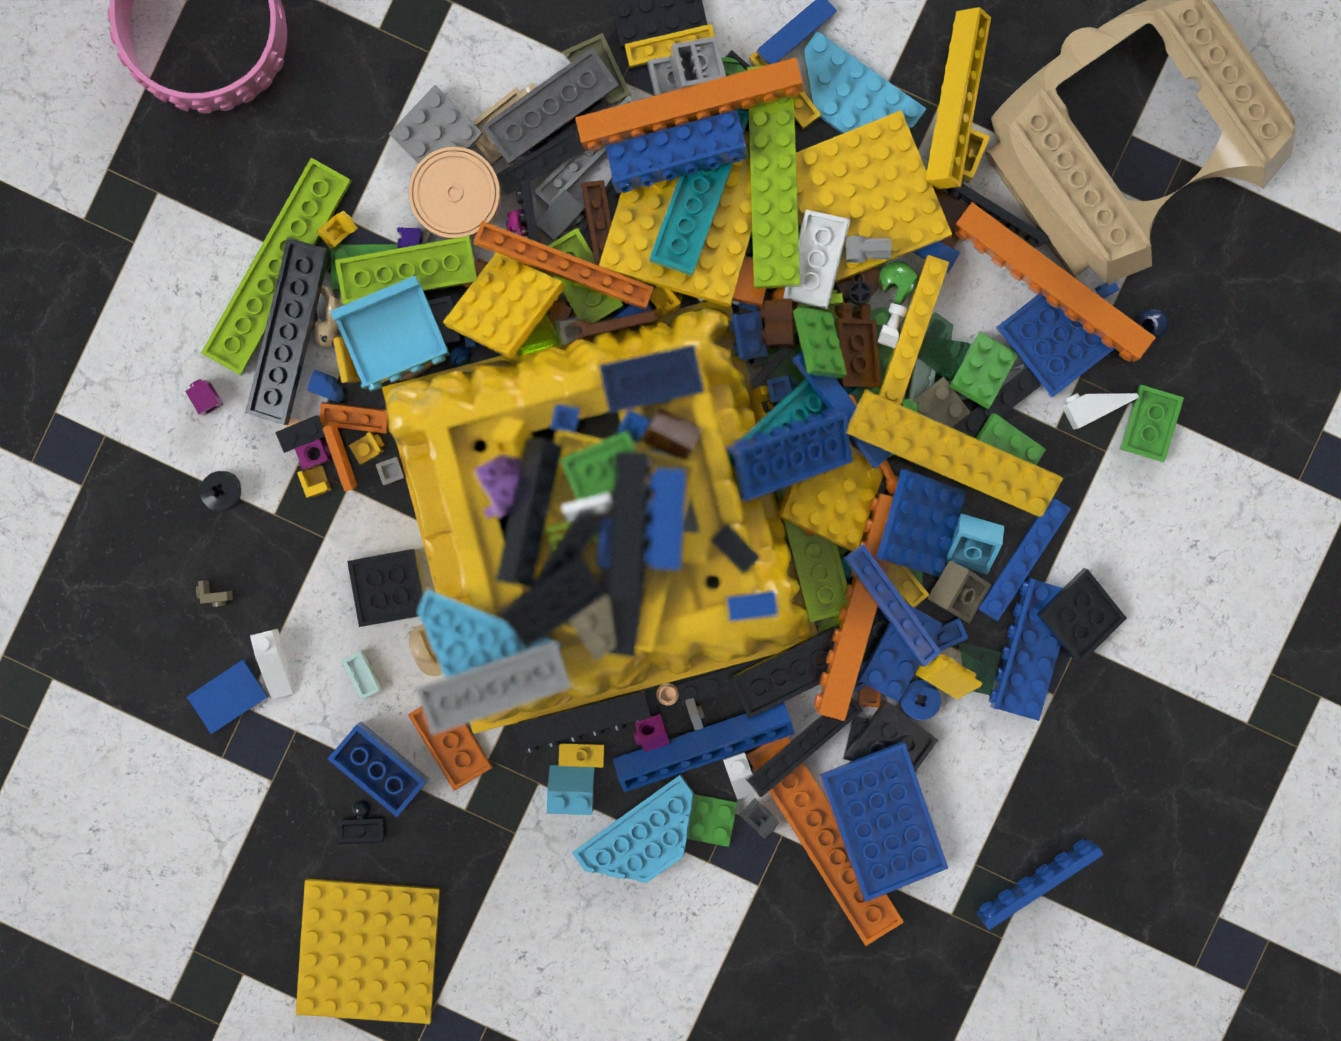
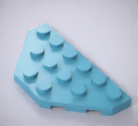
M816 31L803 50L812 103L821 114L819 118L842 134L902 110L909 129H912L926 110L924 106L818 31Z
M426 589L417 611L433 651L439 660L441 670L444 676L447 677L554 641L543 637L525 649L505 620L429 589ZM557 642L558 648L560 650L562 644Z
M679 775L577 848L572 854L586 872H596L622 879L637 880L643 883L649 882L684 857L694 792L683 776Z

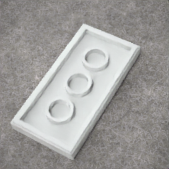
M805 210L799 234L800 287H786L783 299H792L794 302L828 309L850 219Z

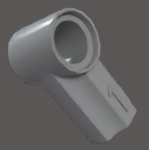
M850 236L846 238V262L861 263L867 260L891 259V238L866 239L864 236Z

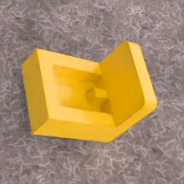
M342 211L330 218L316 232L327 246L332 249L345 237L356 231L357 226L354 224L353 219Z

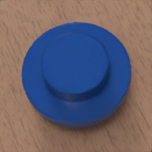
M465 346L454 349L450 353L452 365L463 366L470 361L471 351L466 349Z

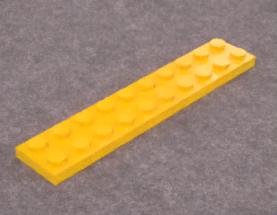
M865 390L848 423L846 433L1039 517L1045 513L1063 480L1061 476L867 390Z

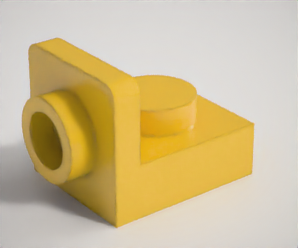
M655 286L650 300L657 308H662L664 316L668 312L674 313L681 307L680 303L683 296L681 293L677 295L675 291Z
M373 432L366 433V436L349 445L360 465L384 453L382 448L384 446L383 440L379 434L375 435Z

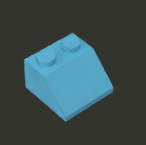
M961 513L958 524L955 527L946 562L948 563L950 560L964 568L988 575L1003 544L1004 526Z
M550 765L547 814L592 815L595 767Z

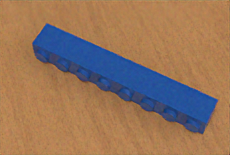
M782 702L750 719L746 714L732 717L717 724L708 725L705 728L669 739V745L648 752H644L642 748L641 750L615 758L613 761L619 782L625 793L794 735L795 732L785 703Z

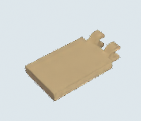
M534 83L528 85L522 92L517 87L473 121L483 133L475 144L492 166L502 159L503 156L482 126L535 89Z

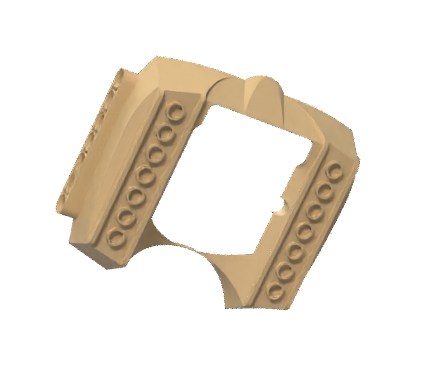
M1147 0L1113 18L1098 29L1087 27L1072 32L1064 41L1061 54L1027 80L991 117L998 142L985 151L988 161L1034 227L1048 236L1045 243L1064 270L1068 271L1073 277L1090 268L1104 282L1110 283L1151 267L1150 235L1152 226L1161 207L1174 194L1172 193L1166 197L1151 201L1125 199L1070 120L1066 106L1056 93L1058 84L1143 25L1151 23L1155 26L1164 40L1167 53L1185 79H1193L1198 83L1199 90L1197 96L1222 130L1221 137L1210 158L1198 174L1186 185L1205 178L1230 177L1245 180L1263 188L1291 156L1296 133L1294 116L1213 0Z

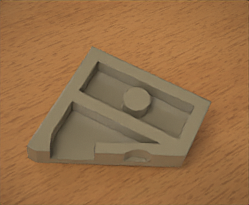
M608 594L569 620L595 661L617 647L611 600L608 599Z

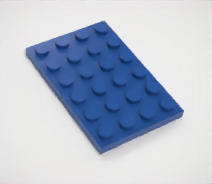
M904 742L819 774L861 894L866 902L948 869Z

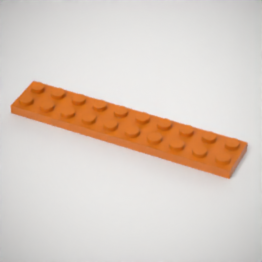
M788 737L764 744L750 751L746 756L754 769L757 770L787 745L790 740ZM802 762L775 785L769 793L865 946L904 922L887 894L867 902L863 899L831 806L808 768Z

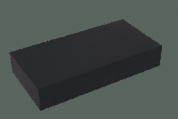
M728 523L710 539L743 574L761 558Z

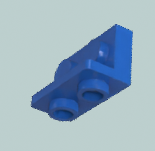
M760 311L732 315L733 320L729 321L731 334L736 336L737 343H733L735 357L739 356L741 361L769 356L766 343L761 341V329H764Z

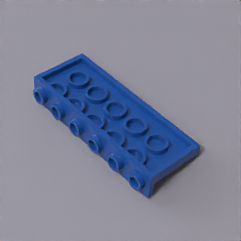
M737 110L606 146L612 174V184L616 193L630 192L638 187L652 186L660 181L674 180L682 175L696 174L704 169L718 168L722 164L740 162L744 158L749 157Z
M836 409L823 410L821 415H809L803 421H791L786 427H774L768 433L753 434L751 439L736 440L733 442L734 445L725 447L727 453H732L735 456L741 500L748 501L851 463L849 434L846 433L848 429L846 413L837 412Z
M1027 578L1026 582L1023 581L1019 592L1022 595L1020 603H1016L1013 616H1016L1013 625L1009 626L1007 633L1009 642L1007 646H1004L1001 654L1003 663L995 674L997 684L995 690L992 689L989 695L990 707L1037 721L1040 720L1061 644L1038 617L1037 613L1063 589L1062 587Z

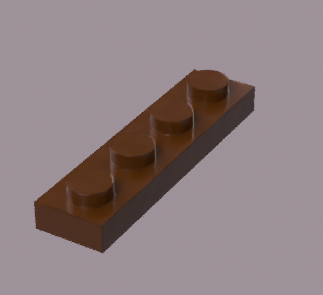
M604 180L581 184L594 262L598 266L612 224Z

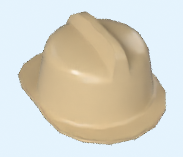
M424 625L417 626L409 638L410 650L417 666L426 675L438 676L443 674Z

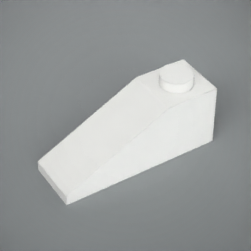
M1076 393L1066 399L1067 403L1062 405V408L1073 429H1078L1139 398L1137 393L1085 394L1082 396Z
M274 629L251 635L255 658L271 699L294 694L279 630Z

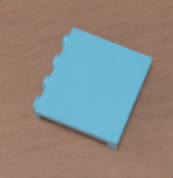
M416 276L330 311L333 320L337 322L362 382L361 387L364 389L369 388L370 391L382 387V383L387 380L391 382L398 381L404 378V373L409 371L412 374L425 369L424 365L431 362L433 365L446 360L445 356L450 355L419 279Z

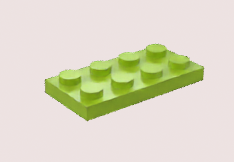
M578 228L548 245L551 248L595 264L593 253ZM553 275L554 278L562 281L565 285L563 293L580 320L588 319L592 323L599 322L624 307L620 300Z

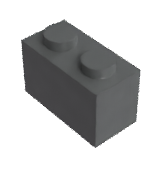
M564 190L536 220V226L554 242L568 234L574 224L578 226L585 219V207L568 191Z

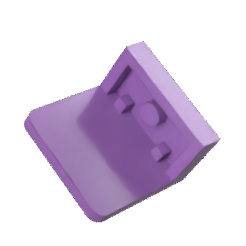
M500 455L475 469V475L493 503L483 510L488 519L494 515L500 518L511 511L509 507L513 503L521 463L516 457Z

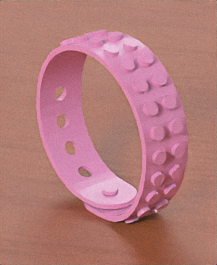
M110 0V8H108V19L112 29L110 37L120 52L117 54L119 60L124 66L128 67L131 71L130 75L146 90L165 103L169 100V102L176 104V108L188 111L190 108L198 110L200 113H211L215 110H231L234 106L248 103L271 85L273 78L282 69L284 64L283 58L287 44L285 11L281 0H269L271 15L269 38L261 58L248 74L229 86L211 92L183 93L165 88L152 81L146 75L136 57L131 36L133 0Z

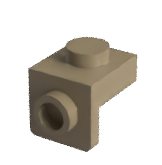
M198 581L199 586H196V596L200 599V604L212 602L213 607L224 606L226 601L233 600L232 591L210 593L209 581Z

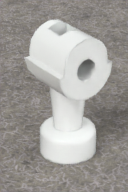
M890 304L888 312L892 315L887 325L883 324L877 343L895 348L899 338L897 329L900 317L904 318L906 316L907 308L898 304Z

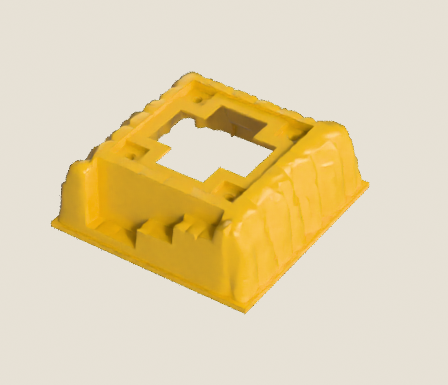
M706 301L680 308L672 314L668 312L655 321L642 323L637 326H628L626 328L588 335L581 340L576 339L574 342L565 345L555 341L517 351L512 359L502 355L382 387L386 401L389 430L397 443L436 593L504 620L498 609L516 597L518 586L496 581L504 539L497 515L488 519L483 511L493 503L475 475L476 468L500 456L491 438L503 418L525 420L529 432L550 427L555 403L579 407L578 419L609 412L599 365L690 345L695 347L704 393L674 399L665 405L655 403L632 408L631 410L650 420L640 442L636 443L632 440V443L637 449L645 451L656 449L642 441L659 408L702 429L687 461L698 463L690 497L699 531L708 535L707 563L681 562V571L672 570L652 652L636 648L634 657L606 654L595 661L578 634L555 629L545 637L562 644L559 651L572 687L470 722L473 734L771 656L818 634L815 621L809 622L783 518L778 517L780 511L776 495L778 490L748 501L741 500L737 471L730 463L728 453L726 452L725 447L734 445V441L739 440L757 424L749 394L753 387L750 384L751 379L746 360L741 361L739 356L735 357L733 343L737 342L736 336L731 334L729 321L733 320L731 305L727 307ZM628 410L618 411L621 423ZM479 440H484L487 444V448L483 453H477L475 450V444ZM523 453L521 454L520 458H518L520 463L522 462ZM726 523L761 556L744 574L710 541ZM708 576H718L720 582L716 588H709L706 585ZM775 591L778 615L730 621L727 597Z

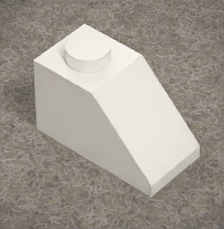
M745 752L724 758L723 761L737 799L755 794L756 792L745 780L752 774Z

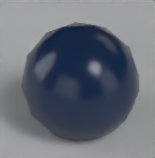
M1154 308L1142 312L1137 321L1138 325L1156 337L1154 340L1164 336L1169 327L1168 317L1165 313Z

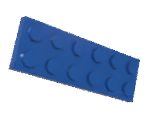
M1089 839L1080 840L1073 845V849L1069 852H1062L1049 865L1044 864L1037 868L1036 873L1031 877L1027 876L1017 882V886L1013 889H1006L993 902L988 901L979 907L980 910L976 913L988 930H990L1104 854Z

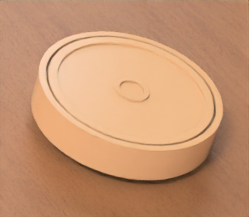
M446 147L430 153L417 165L410 179L409 201L418 221L432 234L447 240L465 236L473 238L477 234L481 221L492 224L496 218L501 204V187L493 168L481 155L462 147Z

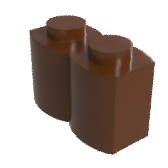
M792 299L765 300L764 307H760L761 321H765V329H761V341L766 343L767 349L795 347Z

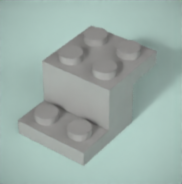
M716 37L672 44L669 57L652 59L647 62L655 96L726 77Z

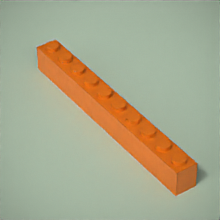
M792 58L575 117L582 146L585 150L595 151L603 145L615 144L629 138L644 136L648 133H655L714 115L731 112L740 108L750 109L755 104L763 102L773 103L778 98L785 96L795 97L804 91L797 59Z
M974 203L969 205L952 228L960 239L964 241L969 240L973 243L974 249L979 253H986L992 257L991 260L994 264L1001 268L1004 266L1011 271L1010 275L1013 278L1026 282L1032 292L1045 296L1047 298L1046 301L1051 306L1064 310L1065 316L1070 320H1077L1083 324V329L1092 335L1096 334L1102 338L1101 342L1104 345L1117 349L1120 352L1119 355L1126 361L1135 362L1139 360L1156 338Z
M877 494L871 500L870 510H872L870 519L866 520L864 528L866 535L864 541H860L859 546L861 544L866 546L887 575L890 562L878 559L876 556L893 497ZM851 570V576H854L852 584H848L845 591L846 605L845 607L842 606L839 612L840 626L839 629L836 628L832 637V641L835 642L834 647L827 654L826 663H828V668L826 672L822 673L820 679L822 689L820 694L816 695L813 705L816 707L815 711L818 714L845 721L878 606L853 570Z

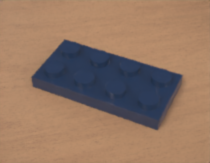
M694 345L599 365L609 413L704 393Z

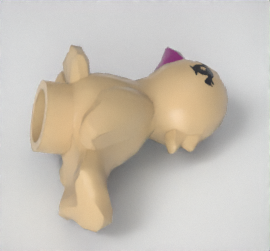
M322 286L321 294L326 300L325 321L322 322L318 318V323H315L314 340L321 347H334L333 339L337 338L339 327L337 322L333 320L330 311L344 305L341 295L337 298L334 296L331 288Z

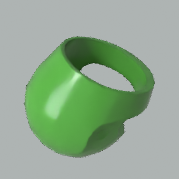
M892 261L882 268L879 274V285L884 293L893 287L898 288L894 304L902 305L914 288L919 276L908 263Z

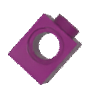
M196 380L185 391L199 415L205 416L224 405L210 381Z
M322 439L295 448L303 470H310L332 461L328 443H325ZM314 448H318L321 453L317 460L311 458V451Z
M660 714L635 722L637 731L633 732L636 744H641L644 752L670 744Z

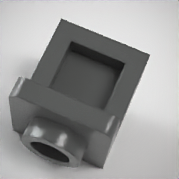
M755 798L740 813V816L757 830L763 838L771 834L779 825L776 817Z

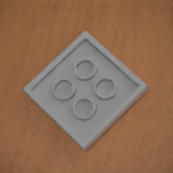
M434 85L389 135L419 164L427 155L441 148L462 147L470 149L481 138L483 133Z

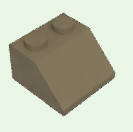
M949 560L936 585L932 588L928 600L970 624L991 584L972 571Z

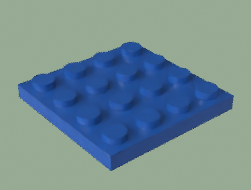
M1039 293L998 325L996 329L1010 347L1018 353L1021 361L1052 398L1115 348H1109L1101 342L1102 338L1096 334L1092 335L1083 329V324L1077 320H1070L1065 316L1064 310L1051 306L1046 301L1047 298Z
M901 469L876 558L940 577L946 566L948 551L952 544L953 534L958 524L966 491Z

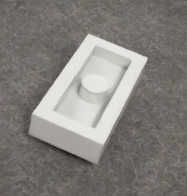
M608 492L564 504L562 508L568 523L573 520L578 510L590 517L605 516L613 510V502Z

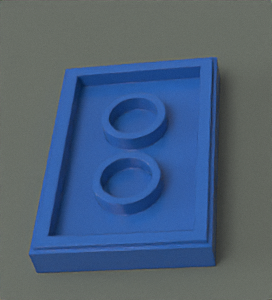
M243 659L187 696V699L209 732L213 734L269 697V695L245 659Z

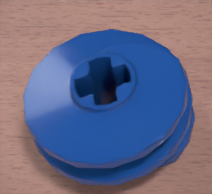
M918 678L910 680L899 702L902 710L909 717L916 720H927L939 711L941 696L934 685ZM918 694L921 695L922 697L925 696V697L922 699V701H923L922 704H919L918 702L915 703V701L918 700V699H917V695H918Z

